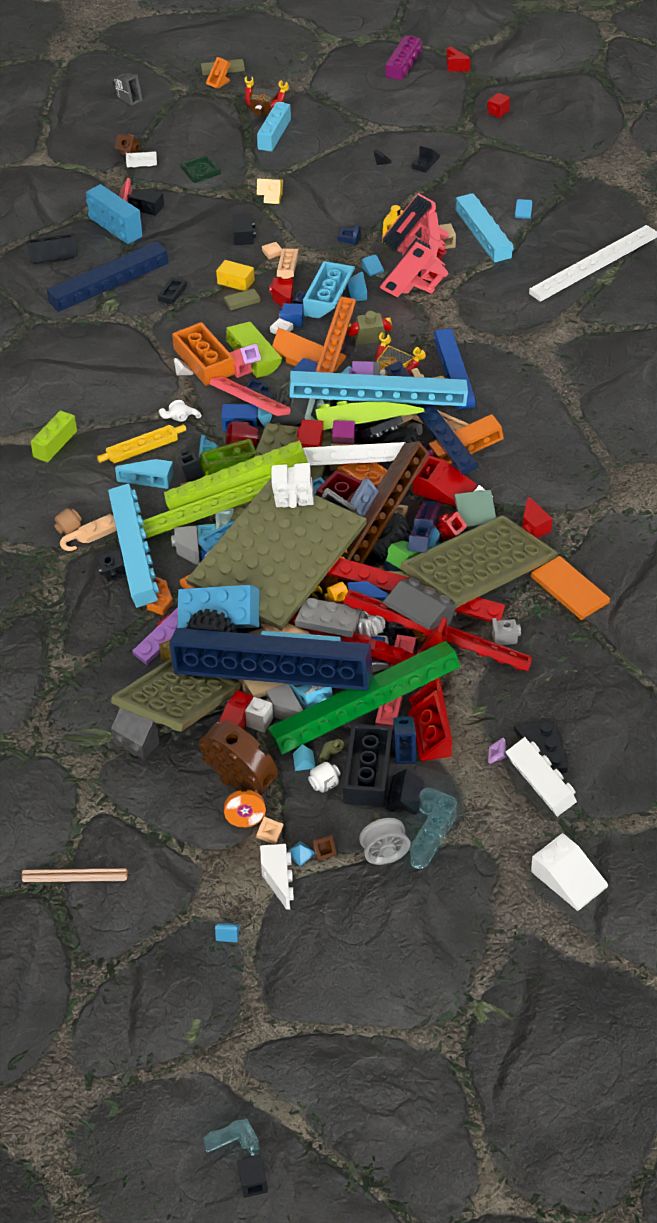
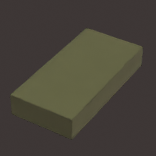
M253 288L225 296L224 302L229 310H234L259 303L260 296Z

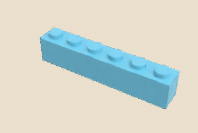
M473 193L456 197V212L493 262L512 258V251L514 249L512 242L507 239L506 234L501 231L499 225L495 223L493 217L482 206L480 200Z

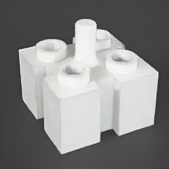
M310 463L294 464V467L287 468V465L272 466V488L276 507L290 506L295 508L297 503L299 506L314 505Z

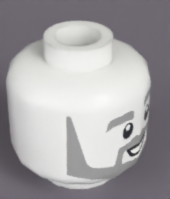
M323 762L311 769L308 779L315 791L319 790L324 793L339 784L338 776H340V771L336 765Z

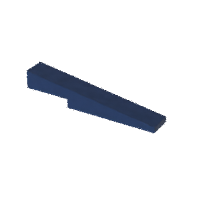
M423 500L414 519V527L409 535V551H428L442 502Z

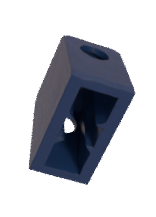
M404 715L393 718L396 764L416 763L414 718ZM402 742H407L409 746L402 748Z

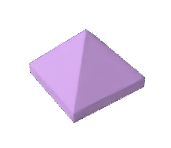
M504 738L489 747V764L507 758Z

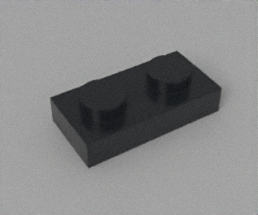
M172 277L159 293L158 301L173 305L186 288L187 282Z

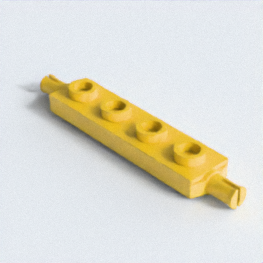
M184 424L178 427L168 425L106 448V453L97 456V460L99 463L110 460L115 464L177 441V434L186 432V427Z

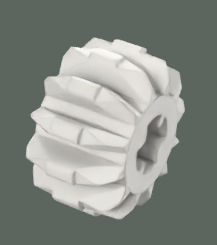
M362 611L354 632L367 635L370 638L372 636L377 637V634L382 633L385 628V619L381 616L369 615L366 611Z

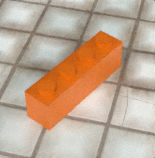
M492 414L454 431L470 454L504 439L502 426ZM436 440L429 443L430 450L433 451V457L445 460L449 464L452 463Z

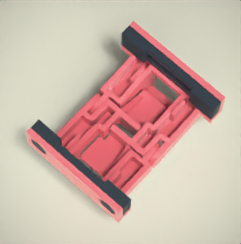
M417 193L383 236L382 243L388 244L389 247L397 249L400 253L402 251L401 259L380 282L381 289L396 297H399L401 293L408 294L414 286L433 293L438 283L448 275V271L444 267L445 263L441 259L443 258L442 255L447 253L445 249L446 244L443 240L447 239L449 234L438 225L435 202ZM420 227L422 232L421 238L415 235ZM420 270H421V278L418 276V273H419Z

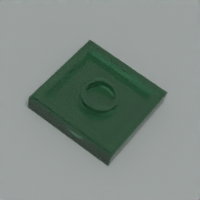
M208 155L180 164L181 169L193 183L221 175L220 168Z

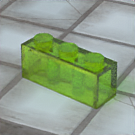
M250 438L201 452L199 464L204 476L211 475L222 469L237 465L240 462L254 458V455H257V452Z

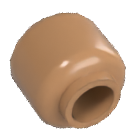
M66 508L55 516L56 524L54 527L60 534L65 533L67 535L81 527L80 521L82 519L74 509Z

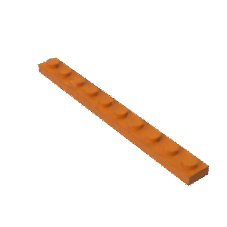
M340 297L315 372L334 373L356 305V299Z

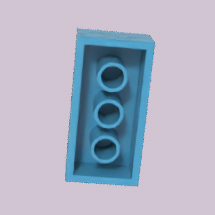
M101 184L86 191L88 216L91 220L127 244L143 236L139 209Z
M252 585L178 589V628L186 629L194 613L197 614L199 610H202L204 613L205 609H209L210 612L213 609L217 610V614L224 613L225 618L229 617L231 619L230 624H235L234 629L258 628L259 588Z

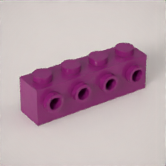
M415 36L403 37L386 63V77L402 80L407 75L409 68L412 67L414 60L417 59L418 54L422 51L421 38H416Z

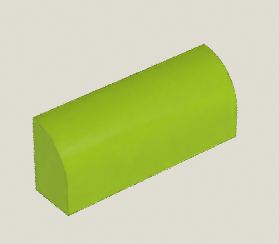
M251 322L227 327L226 342L234 351L257 344L261 360L251 363L252 372L257 378L269 375L279 367L282 357Z

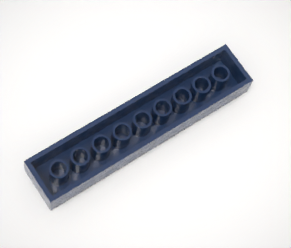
M176 628L169 642L174 674L367 691L373 677L371 644L184 628Z

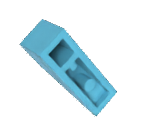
M153 459L115 467L117 482L168 489L174 476L173 461Z

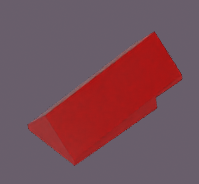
M437 678L409 698L411 709L408 711V715L414 718L416 746L422 761L451 757L452 737L440 678Z

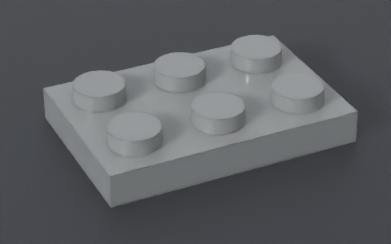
M307 598L297 615L295 627L352 638L361 617L362 609H353L344 604Z

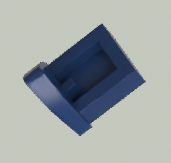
M355 225L354 229L342 227L338 235V242L356 245L361 238V227L359 225Z

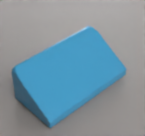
M359 272L351 277L347 283L351 299H356V301L367 300V289L364 274Z

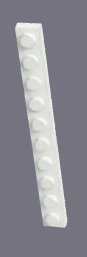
M645 225L529 289V294L541 302L657 238V231Z

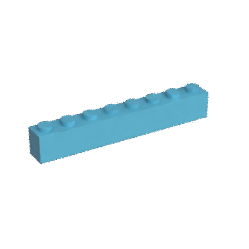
M129 483L109 489V497L131 597L136 607L158 601L157 593H159L157 582L153 580L156 579L154 569L150 567L153 565L150 554H147V552H150L148 542L144 541V539H147L145 529L141 528L144 522L142 516L138 515V513H141L138 502H135V500H138L135 489H131Z

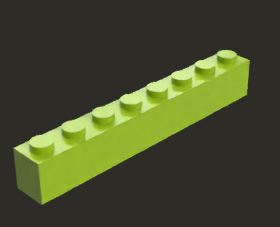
M300 440L292 442L284 447L274 449L271 452L256 456L245 462H240L237 465L222 469L211 475H206L180 487L172 488L164 492L166 504L169 510H173L271 475L272 466L287 465V468L293 467L294 464L308 463Z

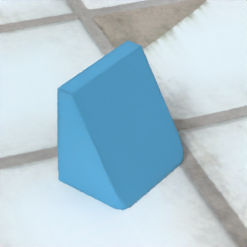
M517 199L515 218L531 219L532 200Z
M376 254L362 259V269L370 277L384 272Z

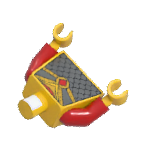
M383 332L379 335L381 345H378L375 362H380V375L387 376L385 367L398 361L402 363L411 375V369L417 368L418 361L423 360L426 356L425 352L421 351L419 347L413 350L415 357L389 345L385 347L391 342V338L388 334L387 338L383 339Z

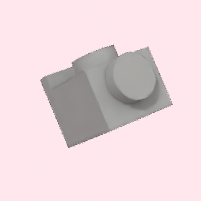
M492 618L493 642L499 645L517 644L518 636H521L520 624H516L515 619L496 621V618Z

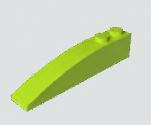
M347 401L337 402V406L330 407V404L319 405L320 409H316L317 420L323 421L324 430L333 429L334 420L355 421V424L425 412L424 408L389 402L348 404Z

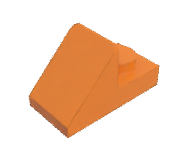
M217 57L205 84L219 89L229 82L230 79L225 77L231 63Z

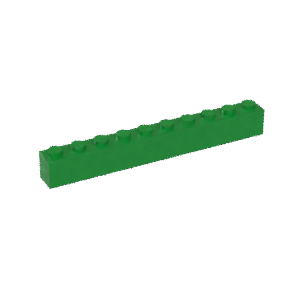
M444 641L374 675L368 691L346 689L268 727L273 744L283 755L459 668L460 664L456 651Z

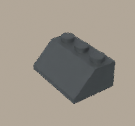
M290 380L278 389L275 401L290 407V414L281 416L273 414L270 421L271 424L279 422L281 425L297 426L302 420H305L310 398L290 397Z
M415 578L401 580L383 602L384 605L428 630L434 629L442 618H447V625H450L457 604L451 601L450 597L436 593L434 588L420 584V581Z

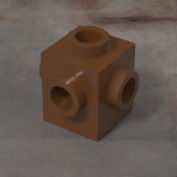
M127 133V136L118 134L114 148L126 156L127 153H137L139 151L140 141L135 139L136 136Z

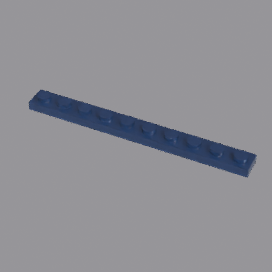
M400 361L384 368L387 376L412 377ZM408 403L410 406L424 408L425 412L417 413V416L461 475L478 468L475 459L434 405Z

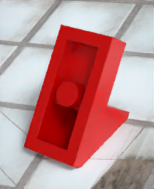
M453 47L447 48L448 71H470V57Z

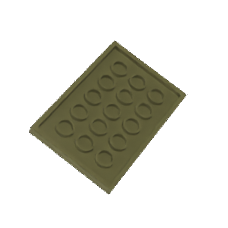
M171 658L114 694L111 703L117 705L120 709L129 710L140 717L149 718L157 724H163L171 727L174 731L182 732L233 696L236 690L240 691L241 683L229 678L174 674Z

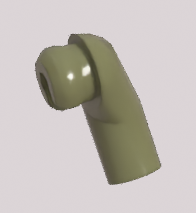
M336 739L325 743L318 758L319 762H328L330 755L341 752L344 742L341 739Z

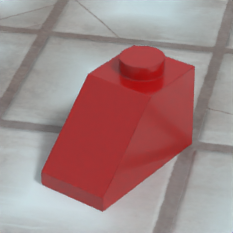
M273 278V284H270L269 291L270 294H273V301L283 307V303L292 304L294 292L293 278Z
M528 498L522 528L534 537L539 538L552 531V517L535 501Z

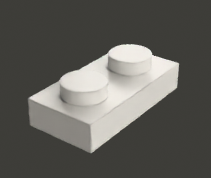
M156 152L127 153V167L135 168L138 166L150 167L157 165Z

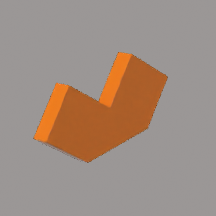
M156 577L153 580L157 582L159 593H157L158 601L146 606L147 610L164 615L173 604V599L166 580Z

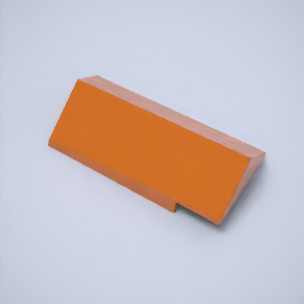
M278 328L272 345L280 356L286 358V363L294 366L303 358L318 363L324 347L321 344ZM340 353L335 371L346 359L345 354Z

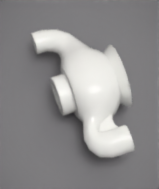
M182 400L173 401L169 405V411H166L164 408L159 410L162 418H172L180 422L185 421L189 415H195L196 418L202 416L198 410L185 405Z

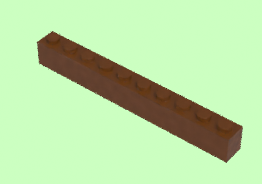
M419 441L404 443L377 487L379 492L364 516L367 519V524L346 549L348 553L344 552L342 554V557L361 564L366 560L430 454ZM326 575L320 584L327 590L328 587L343 582L348 589L349 581Z

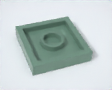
M491 490L455 494L456 510L467 525L464 530L474 529L496 518Z

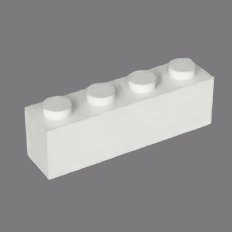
M524 737L508 749L506 754L512 764L558 817L577 802L573 795L576 792L569 783L564 784L562 781L564 778L557 769L553 771L550 767L552 764L545 755L541 757L538 753L540 752L538 746L533 741L529 743Z

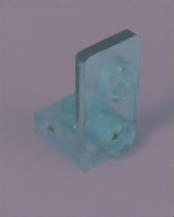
M247 1118L233 1121L223 1129L213 1130L203 1138L206 1152L239 1139L244 1150L248 1149L250 1155L254 1156L260 1153L259 1140Z

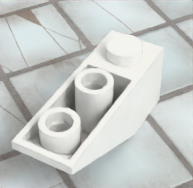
M286 844L260 846L262 876L284 907L290 909L289 901L294 900L293 887L288 886V883H293L292 870L287 869V865H291V852L286 853Z

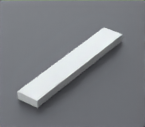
M406 442L306 447L303 449L310 466L394 461Z

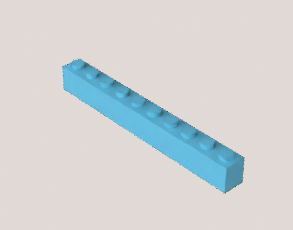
M290 371L289 391L292 398L466 406L467 380Z

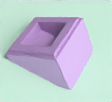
M257 344L240 348L245 365L261 360Z

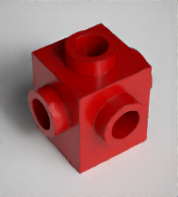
M454 512L449 515L447 513L441 515L435 527L439 531L442 540L445 541L461 535V532L467 525L459 513Z

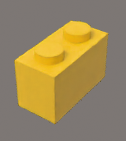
M225 260L216 270L217 284L246 291L255 281L254 267Z

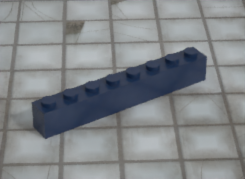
M154 242L47 289L48 301L58 312L168 264L167 250L158 242Z

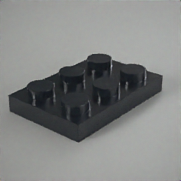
M401 416L379 421L355 431V439L361 438V441L381 436L387 431L399 428L398 424L403 423V419Z

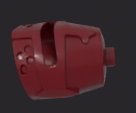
M231 421L225 436L227 448L239 451L254 449L257 442H260L261 435H258L257 427L249 425L248 422Z

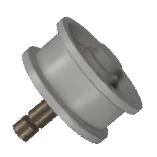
M373 813L371 815L373 822L367 825L359 836V841L362 847L365 848V858L368 862L376 865L395 862L402 858L410 849V841L405 835L404 824L395 818L381 819L379 813Z

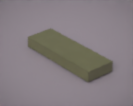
M243 59L228 60L231 64L227 73L245 71ZM214 62L201 63L203 76L210 74Z

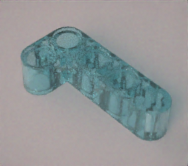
M433 788L422 789L419 794L420 812L429 817L410 846V863L418 869L425 868L429 864L457 817V800L453 796Z

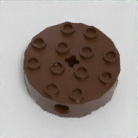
M229 721L216 722L199 740L198 747L203 754L201 756L202 760L216 771L224 785L229 786L231 784L235 787L236 791L247 792V790H252L262 795L278 778V770L274 760L269 754H264L258 748L260 743L244 729Z

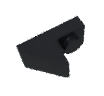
M420 146L419 157L412 163V169L426 173L440 158V155L433 149Z

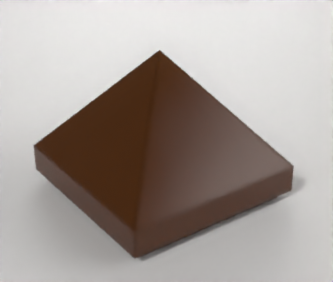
M332 834L312 840L317 861L337 855Z

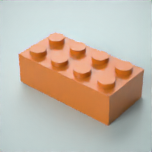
M202 322L172 333L174 350L205 386L210 384L211 378H227L235 374L234 357Z

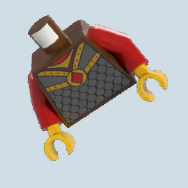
M247 76L245 77L247 86L245 88V101L250 107L251 112L255 115H269L276 102L284 101V92L289 89L287 81L284 86L282 80L279 82L281 90L260 87L251 88L254 85L253 77L250 82L247 81Z

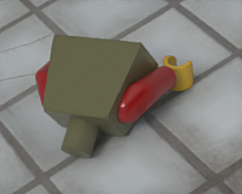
M368 311L366 315L357 316L356 321L352 325L349 324L346 334L353 336L355 346L381 342L379 339L380 333L383 332V339H386L385 331L389 332L392 329L391 318H381L380 313Z

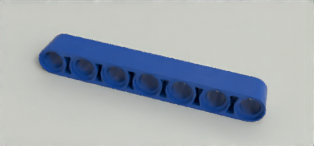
M452 329L434 330V340L446 378L467 380L468 395L466 406H456L457 410L475 408L474 393Z

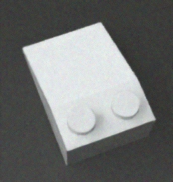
M563 833L532 856L531 872L577 911L608 887L607 882L580 847Z

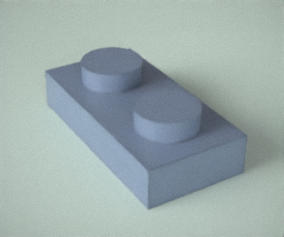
M363 479L350 501V504L357 508V514L362 517L365 516L379 492L369 479Z

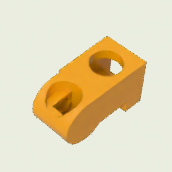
M343 582L327 588L328 593L324 594L325 601L347 605L343 603L348 592Z

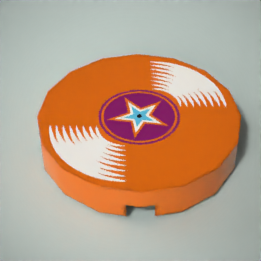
M240 790L232 793L225 800V818L234 826L244 828L254 826L265 816V802L257 792L252 790L241 792Z

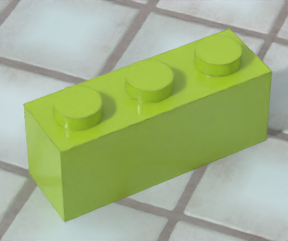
M60 410L30 441L34 458L47 463L77 432L75 415Z

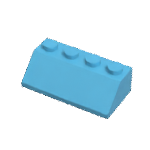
M323 261L303 299L304 316L321 318L333 310L355 267Z

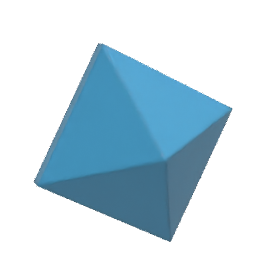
M299 841L287 851L291 852V860L300 867L315 855V852L302 841Z

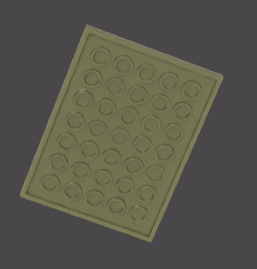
M271 478L186 579L187 584L195 588L252 585L259 588V620L282 631L365 527L367 519L314 494V505L299 506L297 503L295 508L290 506L276 507Z

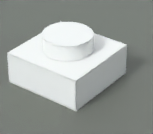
M279 318L270 326V332L276 334L278 328L291 332L293 324Z

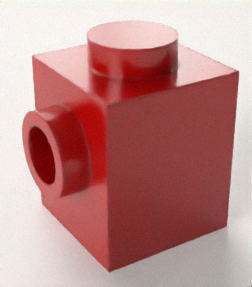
M497 93L487 102L488 114L500 118L510 110V97Z

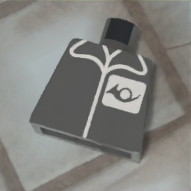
M123 73L114 77L113 86L116 88L117 96L130 106L143 101L137 74Z

